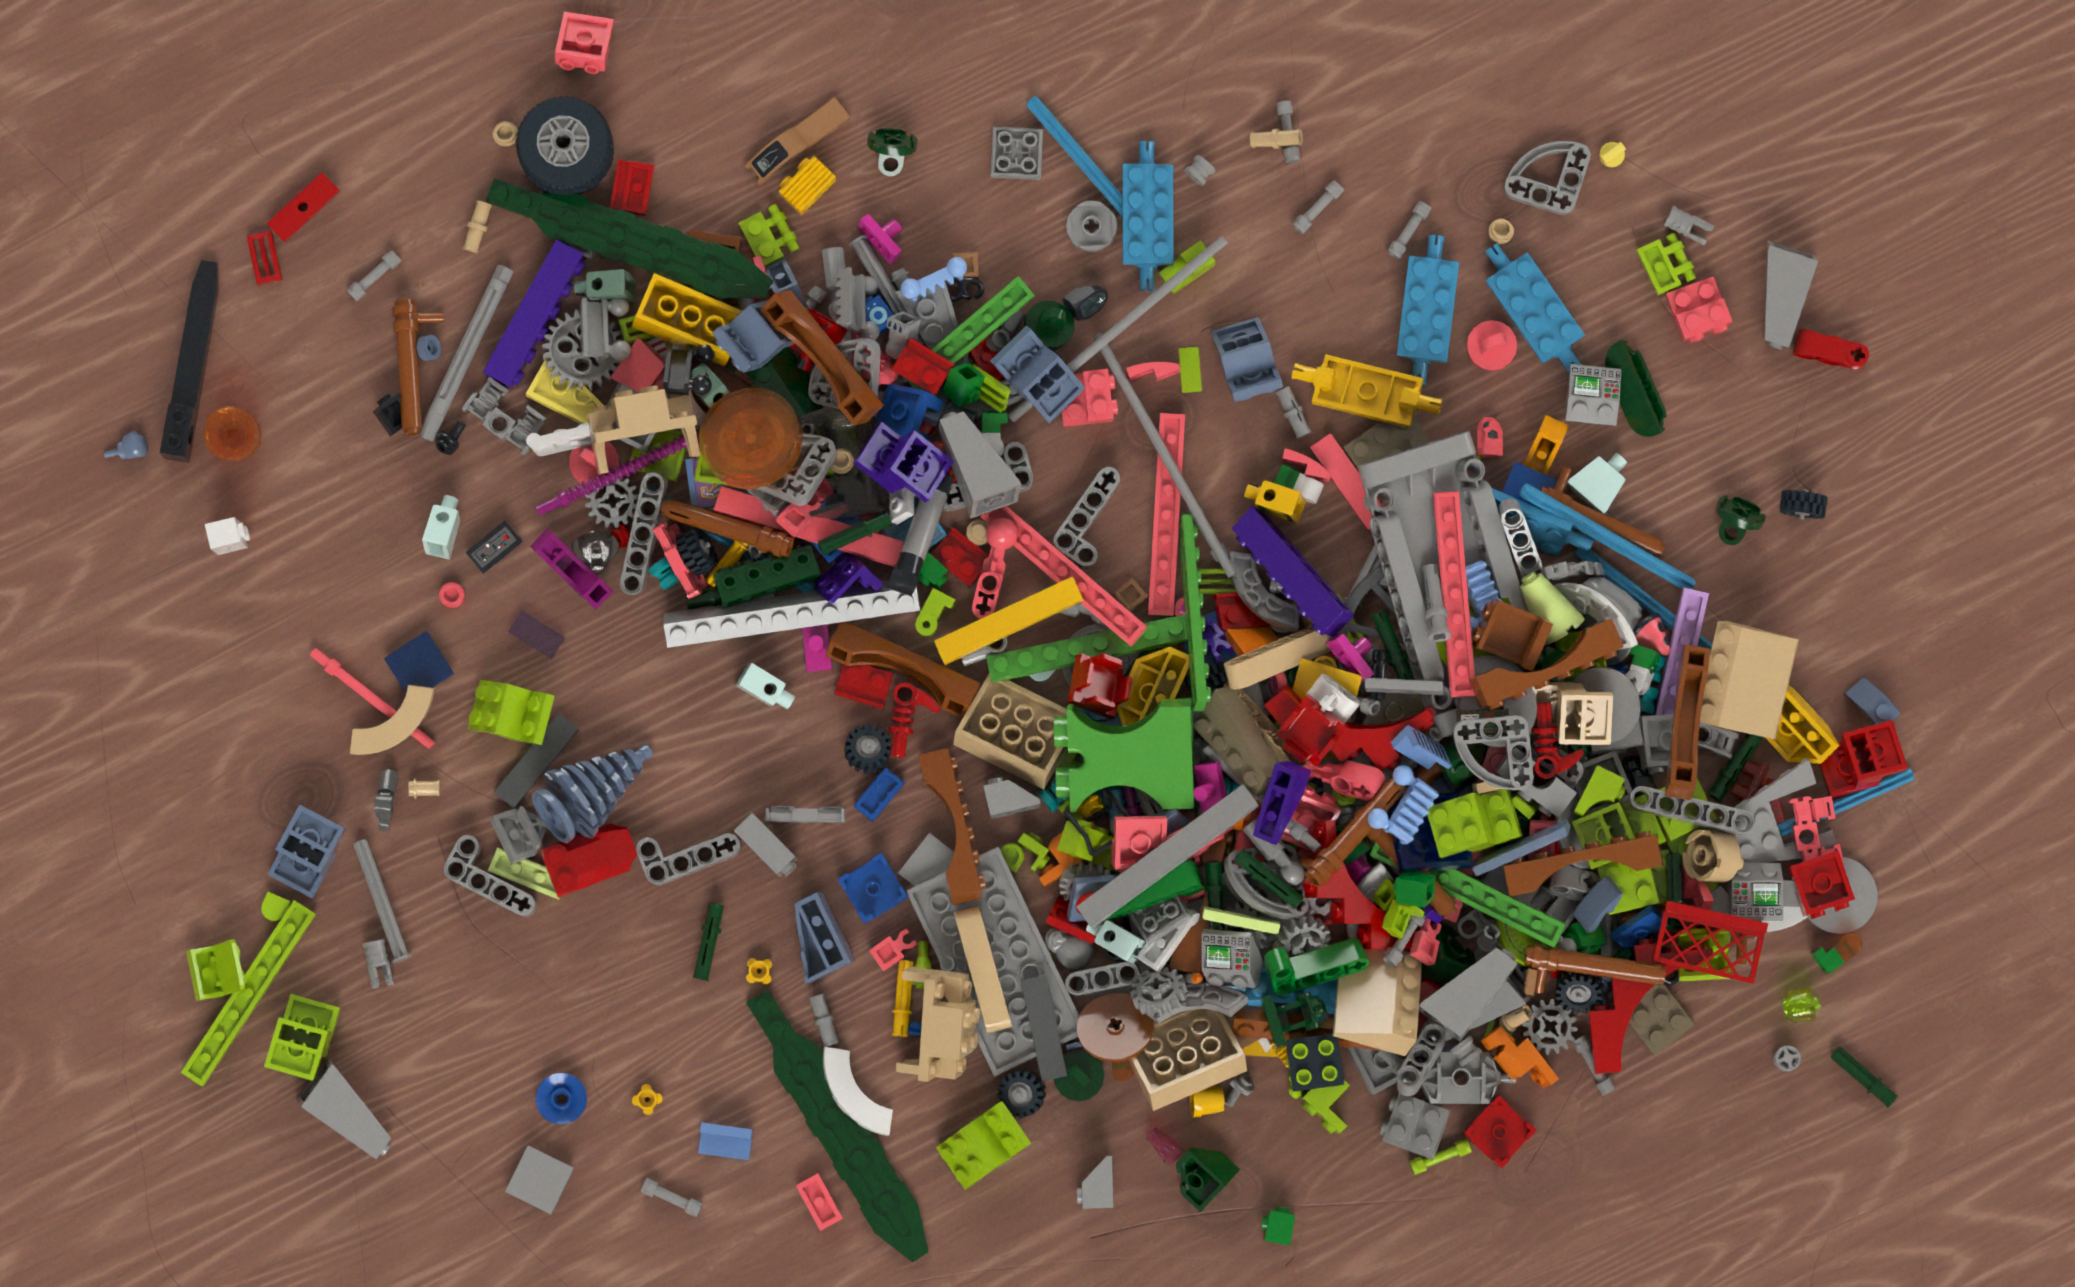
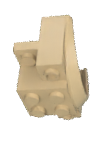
M658 385L640 388L641 393L633 395L632 390L615 393L616 398L610 399L611 406L608 409L607 405L593 407L592 413L587 414L597 474L609 472L605 455L606 441L677 428L682 430L689 456H700L695 429L697 420L696 415L692 413L689 395L667 394L668 399H666L665 389L658 390ZM615 421H616V424H617V429H613V425H612V424H613Z
M910 966L902 971V980L924 983L919 1059H904L903 1063L897 1062L896 1072L918 1075V1081L925 1082L930 1081L934 1077L956 1079L966 1070L967 1060L965 1056L973 1052L978 1044V1034L975 1031L980 1017V1009L977 1008V1000H972L970 997L972 983L969 981V974ZM945 996L949 1002H943L940 999Z

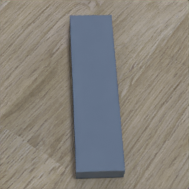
M1565 819L1475 859L1472 869L1476 876L1486 873L1567 837L1571 826L1568 820Z

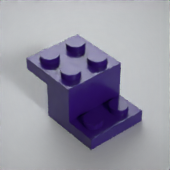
M880 422L872 431L853 464L891 494L906 487L923 502H927L933 496L952 465L953 460L914 430L900 437L887 425Z

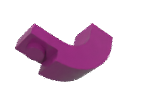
M548 528L530 546L595 610L614 592Z

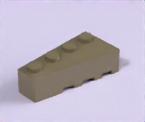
M1230 686L1215 689L1210 702H1207L1204 711L1201 712L1193 727L1254 796L1266 794L1275 763L1280 761L1272 747L1266 745L1263 739L1264 733L1260 726H1256L1249 714L1252 713L1247 704H1243L1238 696L1240 694L1239 689L1232 690Z

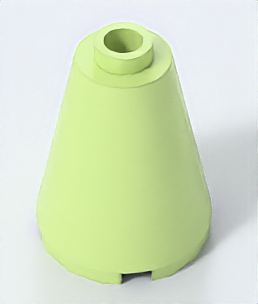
M1532 572L1522 578L1523 583L1520 585V590L1528 612L1548 619L1553 623L1544 645L1551 644L1568 634L1567 631L1572 625L1576 629L1583 623L1585 619L1583 615L1541 573L1536 575L1535 572Z

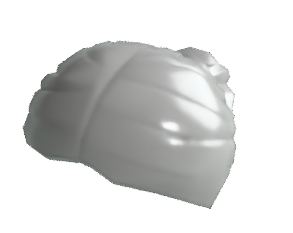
M1052 928L1046 933L1045 945L1047 949L1054 953L1057 960L1064 967L1078 970L1085 967L1092 959L1094 954L1093 944L1082 941L1076 936L1056 928Z

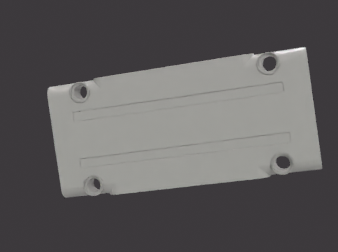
M1470 431L1445 437L1357 466L1365 491L1364 505L1366 509L1371 511L1372 515L1370 519L1371 532L1414 679L1442 681L1444 684V695H1439L1440 700L1438 703L1435 702L1434 695H1421L1423 705L1425 707L1432 705L1438 712L1432 718L1435 722L1433 727L1440 730L1442 737L1453 734V727L1456 724V710L1458 709L1456 708L1454 698H1450L1447 666L1441 662L1436 642L1428 639V633L1430 632L1429 622L1425 619L1428 605L1422 567L1428 564L1438 565L1433 493L1459 491L1465 566L1480 560L1486 562V570L1491 573L1490 580L1495 582L1494 589L1499 592L1498 598L1509 597L1513 606L1527 611L1493 491L1489 483L1483 481L1485 466L1476 458V451ZM1468 465H1469V466L1471 467V469H1472V475H1471V476H1468V474H1467V467H1468ZM1378 494L1382 497L1381 506L1378 505L1376 500ZM1515 663L1523 673H1526L1520 664Z

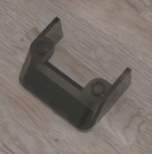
M830 407L797 417V422L814 424L815 435L832 440L836 449L844 448L849 450L854 460L878 424L877 418L873 416L869 422L853 426L840 409ZM854 464L852 469L845 474L834 472L837 493L828 495L825 507L810 511V517L841 519L881 513L889 508L888 490Z

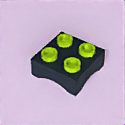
M1333 1034L1286 1040L1293 1092L1344 1085L1338 1037H1334Z

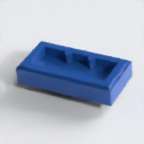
M885 767L853 807L873 823L905 785V782Z
M1648 906L1610 933L1612 940L1624 948H1632L1639 943L1638 940L1647 938L1659 929L1662 913L1652 906Z

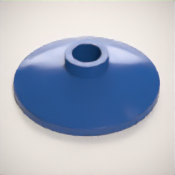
M567 1073L550 1075L541 1082L537 1089V1109L551 1123H571L578 1119L586 1108V1089L582 1082L573 1075ZM560 1094L567 1096V1101L564 1104L558 1102Z

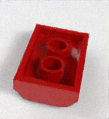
M612 823L599 827V831L593 839L580 834L568 843L559 842L539 850L557 898L630 871L631 864L637 856V851L628 828Z

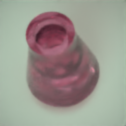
M1157 1127L1146 1137L1164 1163L1168 1162L1172 1165L1185 1151L1181 1147L1182 1143L1161 1132Z

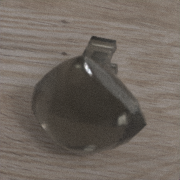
M590 531L576 538L571 547L574 554L588 568L599 573L611 562L618 551L620 542L614 535L607 532Z

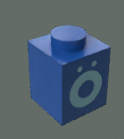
M879 295L875 298L870 296L865 299L866 322L872 321L876 323L880 329L879 336H881L890 329L886 327L887 319L894 314Z

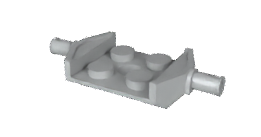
M1441 1052L1421 1088L1430 1104H1489L1494 1097L1498 1084H1515L1516 1079H1508L1506 1073L1498 1072L1489 1052H1482L1463 1067L1459 1064V1058L1456 1055H1452L1451 1052ZM1459 1070L1464 1071L1467 1075V1081L1463 1085H1458L1454 1081V1075Z

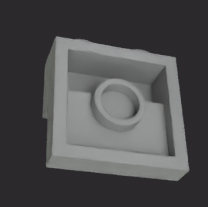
M1673 714L1641 716L1639 720L1644 745L1639 746L1641 770H1648L1649 774L1664 773V769L1668 768Z
M1399 1093L1398 1097L1394 1096L1390 1102L1389 1111L1392 1112L1390 1120H1385L1381 1127L1380 1135L1384 1136L1382 1141L1434 1160L1451 1111Z

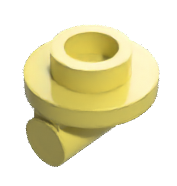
M1621 142L1606 143L1599 152V158L1605 166L1617 167L1624 160L1626 148Z

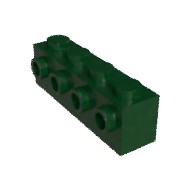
M798 544L793 546L788 557L782 556L780 558L769 553L765 556V559L759 561L755 559L746 560L741 563L740 567L733 569L731 566L723 567L716 571L717 574L713 575V583L721 607L724 609L818 580L820 571L811 545L804 546V544Z

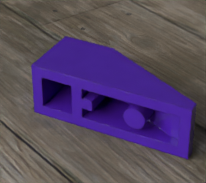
M1291 761L1275 763L1253 836L1277 845L1304 795L1311 773L1310 769Z

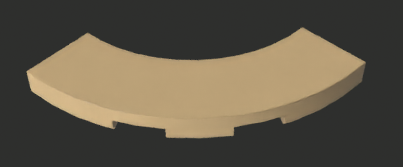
M408 685L401 707L389 720L376 727L354 728L352 730L350 754L365 755L378 753L406 740L425 719L433 700L435 688Z

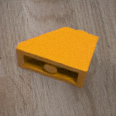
M1546 415L1523 465L1547 475L1569 425Z

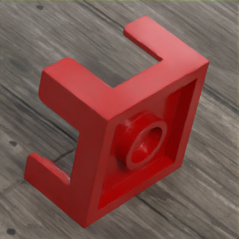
M1497 1095L1462 1134L1495 1165L1503 1168L1512 1155L1537 1130L1510 1108L1500 1095Z

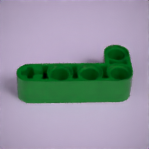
M1194 861L1181 863L1107 919L1114 920L1181 894L1183 896H1190L1205 890L1197 863Z
M1358 938L1348 939L1289 958L1286 949L1275 948L1270 950L1264 957L1266 974L1277 996L1288 995L1360 972L1369 965L1368 957Z

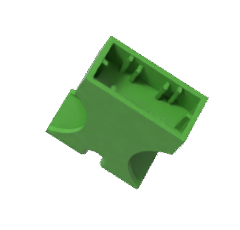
M1192 698L1161 699L1157 707L1145 718L1135 723L1121 726L1097 722L1083 713L1078 706L1070 703L1066 710V716H1054L1055 747H1068V753H1080L1084 758L1079 761H1071L1069 767H1056L1057 798H1070V812H1076L1080 804L1092 793L1102 788L1116 785L1130 786L1146 792L1159 803L1162 809H1194L1196 799L1193 793L1195 790V772L1193 767L1195 763Z

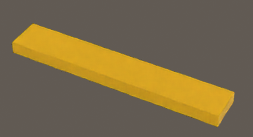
M1072 576L947 634L934 642L943 663L947 665L1084 601Z

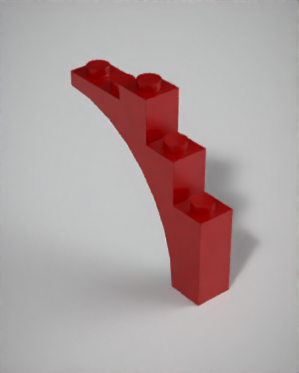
M1287 685L1270 698L1264 706L1282 727L1292 712L1302 702V699ZM1430 705L1417 714L1396 722L1378 725L1346 722L1349 726L1335 742L1331 750L1342 762L1346 758L1350 761L1363 752L1360 749L1362 748L1379 770L1382 771L1385 767L1391 770L1402 761L1399 758L1402 753L1393 749L1391 741L1408 725L1416 730L1420 728L1422 731H1425L1435 723L1432 718L1438 712Z
M1313 820L1311 835L1322 846L1316 853L1313 852L1312 859L1315 860L1318 853L1322 849H1327L1336 839L1335 820ZM1343 862L1342 867L1336 873L1331 874V879L1320 887L1313 885L1306 876L1304 877L1303 890L1305 898H1331L1330 916L1332 917V923L1358 924L1357 938L1360 939L1364 949H1387L1394 946L1398 938L1393 937L1382 928L1386 912L1376 907L1360 892L1350 878ZM1417 926L1404 949H1411L1414 934L1416 931H1420V927Z
M1654 939L1638 940L1639 945L1633 946L1635 961L1661 965L1662 968H1666L1665 977L1681 968L1652 961L1656 945ZM1706 944L1699 945L1706 957L1713 954V948L1707 949ZM1674 947L1665 948L1666 953H1661L1660 951L1659 957L1670 959L1678 953ZM1696 947L1683 954L1689 964L1703 960ZM1678 957L1674 960L1678 962H1683L1681 957ZM1613 978L1611 979L1614 1010H1609V1005L1594 1006V1012H1588L1594 1074L1621 1072V1050L1625 1030L1633 1011L1654 984Z

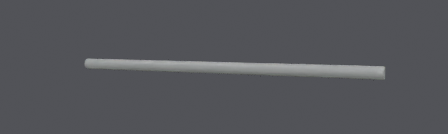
M1220 236L1067 364L1068 368L1074 373L1228 244L1224 237ZM1025 399L1008 416L1015 422L1031 409L1033 405Z
M1099 333L1095 335L1093 339L1096 341L1103 334ZM1107 344L1100 350L1227 577H1233L1237 574L1235 568L1110 346Z

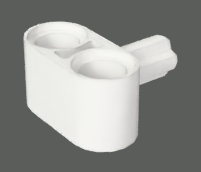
M1321 674L1307 692V694L1319 702L1322 706L1320 710L1323 713L1328 710L1345 723L1360 705L1357 697L1325 674Z

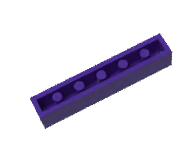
M558 240L555 241L483 370L485 376H490L496 382L511 390L514 385L519 386L525 375L522 372L527 363H532L537 354L535 348L538 342H543L544 335L549 332V328H547L551 319L555 320L562 307L559 304L563 297L568 298L574 287L572 284L576 275L580 276L585 268V257L581 252Z
M1251 507L1232 527V530L1238 535L1236 540L1243 547H1248L1252 551L1251 557L1258 564L1265 566L1267 576L1283 587L1281 591L1288 599L1294 600L1298 604L1296 609L1304 617L1311 619L1313 622L1312 627L1317 633L1332 637L1336 636L1353 618L1354 614L1263 510Z

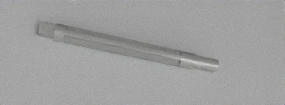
M497 266L426 414L418 436L427 441H434L514 271L505 266Z

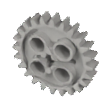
M575 310L574 317L572 318L568 313H565L564 322L557 318L556 324L558 327L549 326V331L552 335L545 334L544 340L548 343L542 344V350L547 351V353L543 354V360L549 361L546 364V369H554L551 373L552 378L560 375V385L567 380L569 381V389L574 384H578L579 391H582L583 385H587L591 391L593 383H596L601 388L602 379L611 382L609 373L613 374L617 369L615 366H619L621 361L614 359L612 355H608V358L590 357L599 364L598 367L594 366L589 357H582L581 352L579 353L578 344L581 346L582 341L581 336L578 334L581 325L579 312ZM614 322L608 325L609 345H613L617 341H624L617 340L621 337V332H613L615 329ZM568 334H572L575 337L578 344L572 338L568 337ZM562 345H570L572 350L568 353H562L559 351V348ZM579 363H585L589 366L583 372L578 371L575 367Z

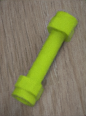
M1467 1138L1454 1142V1146L1437 1152L1434 1160L1419 1156L1410 1160L1409 1163L1414 1175L1427 1171L1426 1168L1457 1155L1462 1157L1471 1153L1472 1150Z

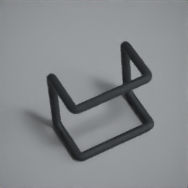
M1105 787L1102 788L1107 806L1084 819V821L1091 822L1111 810L1113 807L1112 802L1122 812L1124 817H1129L1121 803ZM1067 810L1063 811L1065 820L1070 821L1083 836L1091 856H1095L1112 846V840L1093 851L1088 834Z

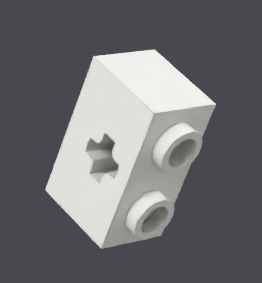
M235 517L205 524L210 549L217 555L248 548L246 542L250 540L248 528Z

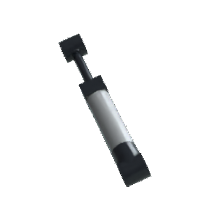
M953 404L950 413L956 412V414L964 412L972 423L975 424L978 412L958 407ZM948 471L929 501L923 502L919 499L897 563L892 571L888 589L912 597L945 502L953 485L954 477L947 475Z

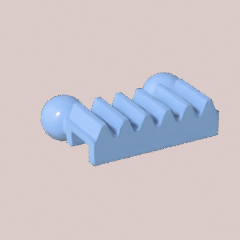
M953 257L948 261L947 267L919 280L912 278L904 280L900 288L901 293L913 302L917 301L918 295L925 298L926 290L934 294L936 285L941 290L945 288L944 281L950 286L954 284L953 277L962 281L963 275L967 271V263L961 257Z
M1482 560L1466 566L1468 600L1476 618L1470 616L1471 636L1476 626L1481 625L1484 618L1482 617V611L1487 602L1490 603L1492 597L1501 600L1498 598V590L1494 589L1495 582L1490 580L1491 573L1486 570L1487 564Z
M1400 765L1393 771V780L1398 785H1408L1409 787L1389 820L1387 813L1383 809L1375 808L1368 814V823L1375 829L1383 828V831L1393 834L1400 839V843L1408 844L1413 841V835L1418 832V826L1424 822L1423 817L1428 815V809L1433 806V800L1439 794L1419 778L1413 777L1410 767Z

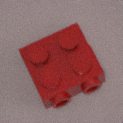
M1839 851L1788 867L1797 891L1795 894L1803 917L1810 915L1812 920L1826 915L1825 909L1834 907L1835 911L1850 907L1849 901L1855 900Z

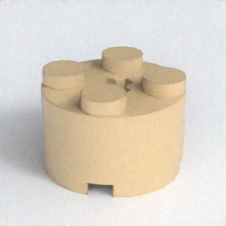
M1696 830L1686 840L1685 844H1688L1687 852H1683V865L1691 878L1706 882H1727L1743 867L1744 860L1741 856L1735 834L1716 830Z

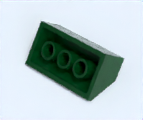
M786 347L762 368L745 373L772 414L780 421V426L783 427L789 436L798 434L802 424L819 420L827 415L822 405L816 404L810 399L808 393L810 378L805 370L795 366L797 359L790 348Z

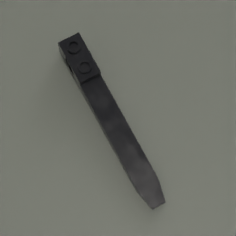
M201 260L192 283L171 403L168 404L160 454L167 460L187 463L190 461L219 292L217 262Z

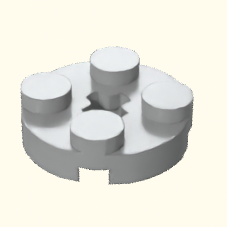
M1082 202L1072 210L1067 218V234L1076 248L1086 252L1101 251L1111 245L1116 235V217L1101 202ZM1089 220H1094V224L1099 225V229H1095L1094 233H1089V230L1084 228V225L1089 224Z

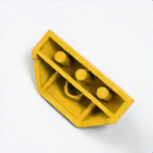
M1167 647L1135 660L1129 677L1132 678L1129 700L1117 706V712L1122 725L1132 724L1145 718L1157 707L1161 699H1175L1189 668L1188 654L1172 647Z
M1788 685L1776 739L1765 738L1787 762L1801 763L1802 759L1807 758L1810 763L1821 764L1839 747V744L1824 720L1794 688Z

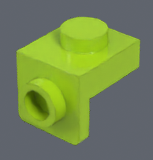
M1032 832L1029 836L1023 833L1018 843L1038 856L1031 870L1033 872H1036L1038 868L1043 870L1050 860V857L1047 856L1049 849L1041 845L1043 840Z
M1392 899L1389 910L1384 916L1382 928L1393 937L1402 939L1411 915L1423 918L1425 912L1418 906L1396 903V900Z

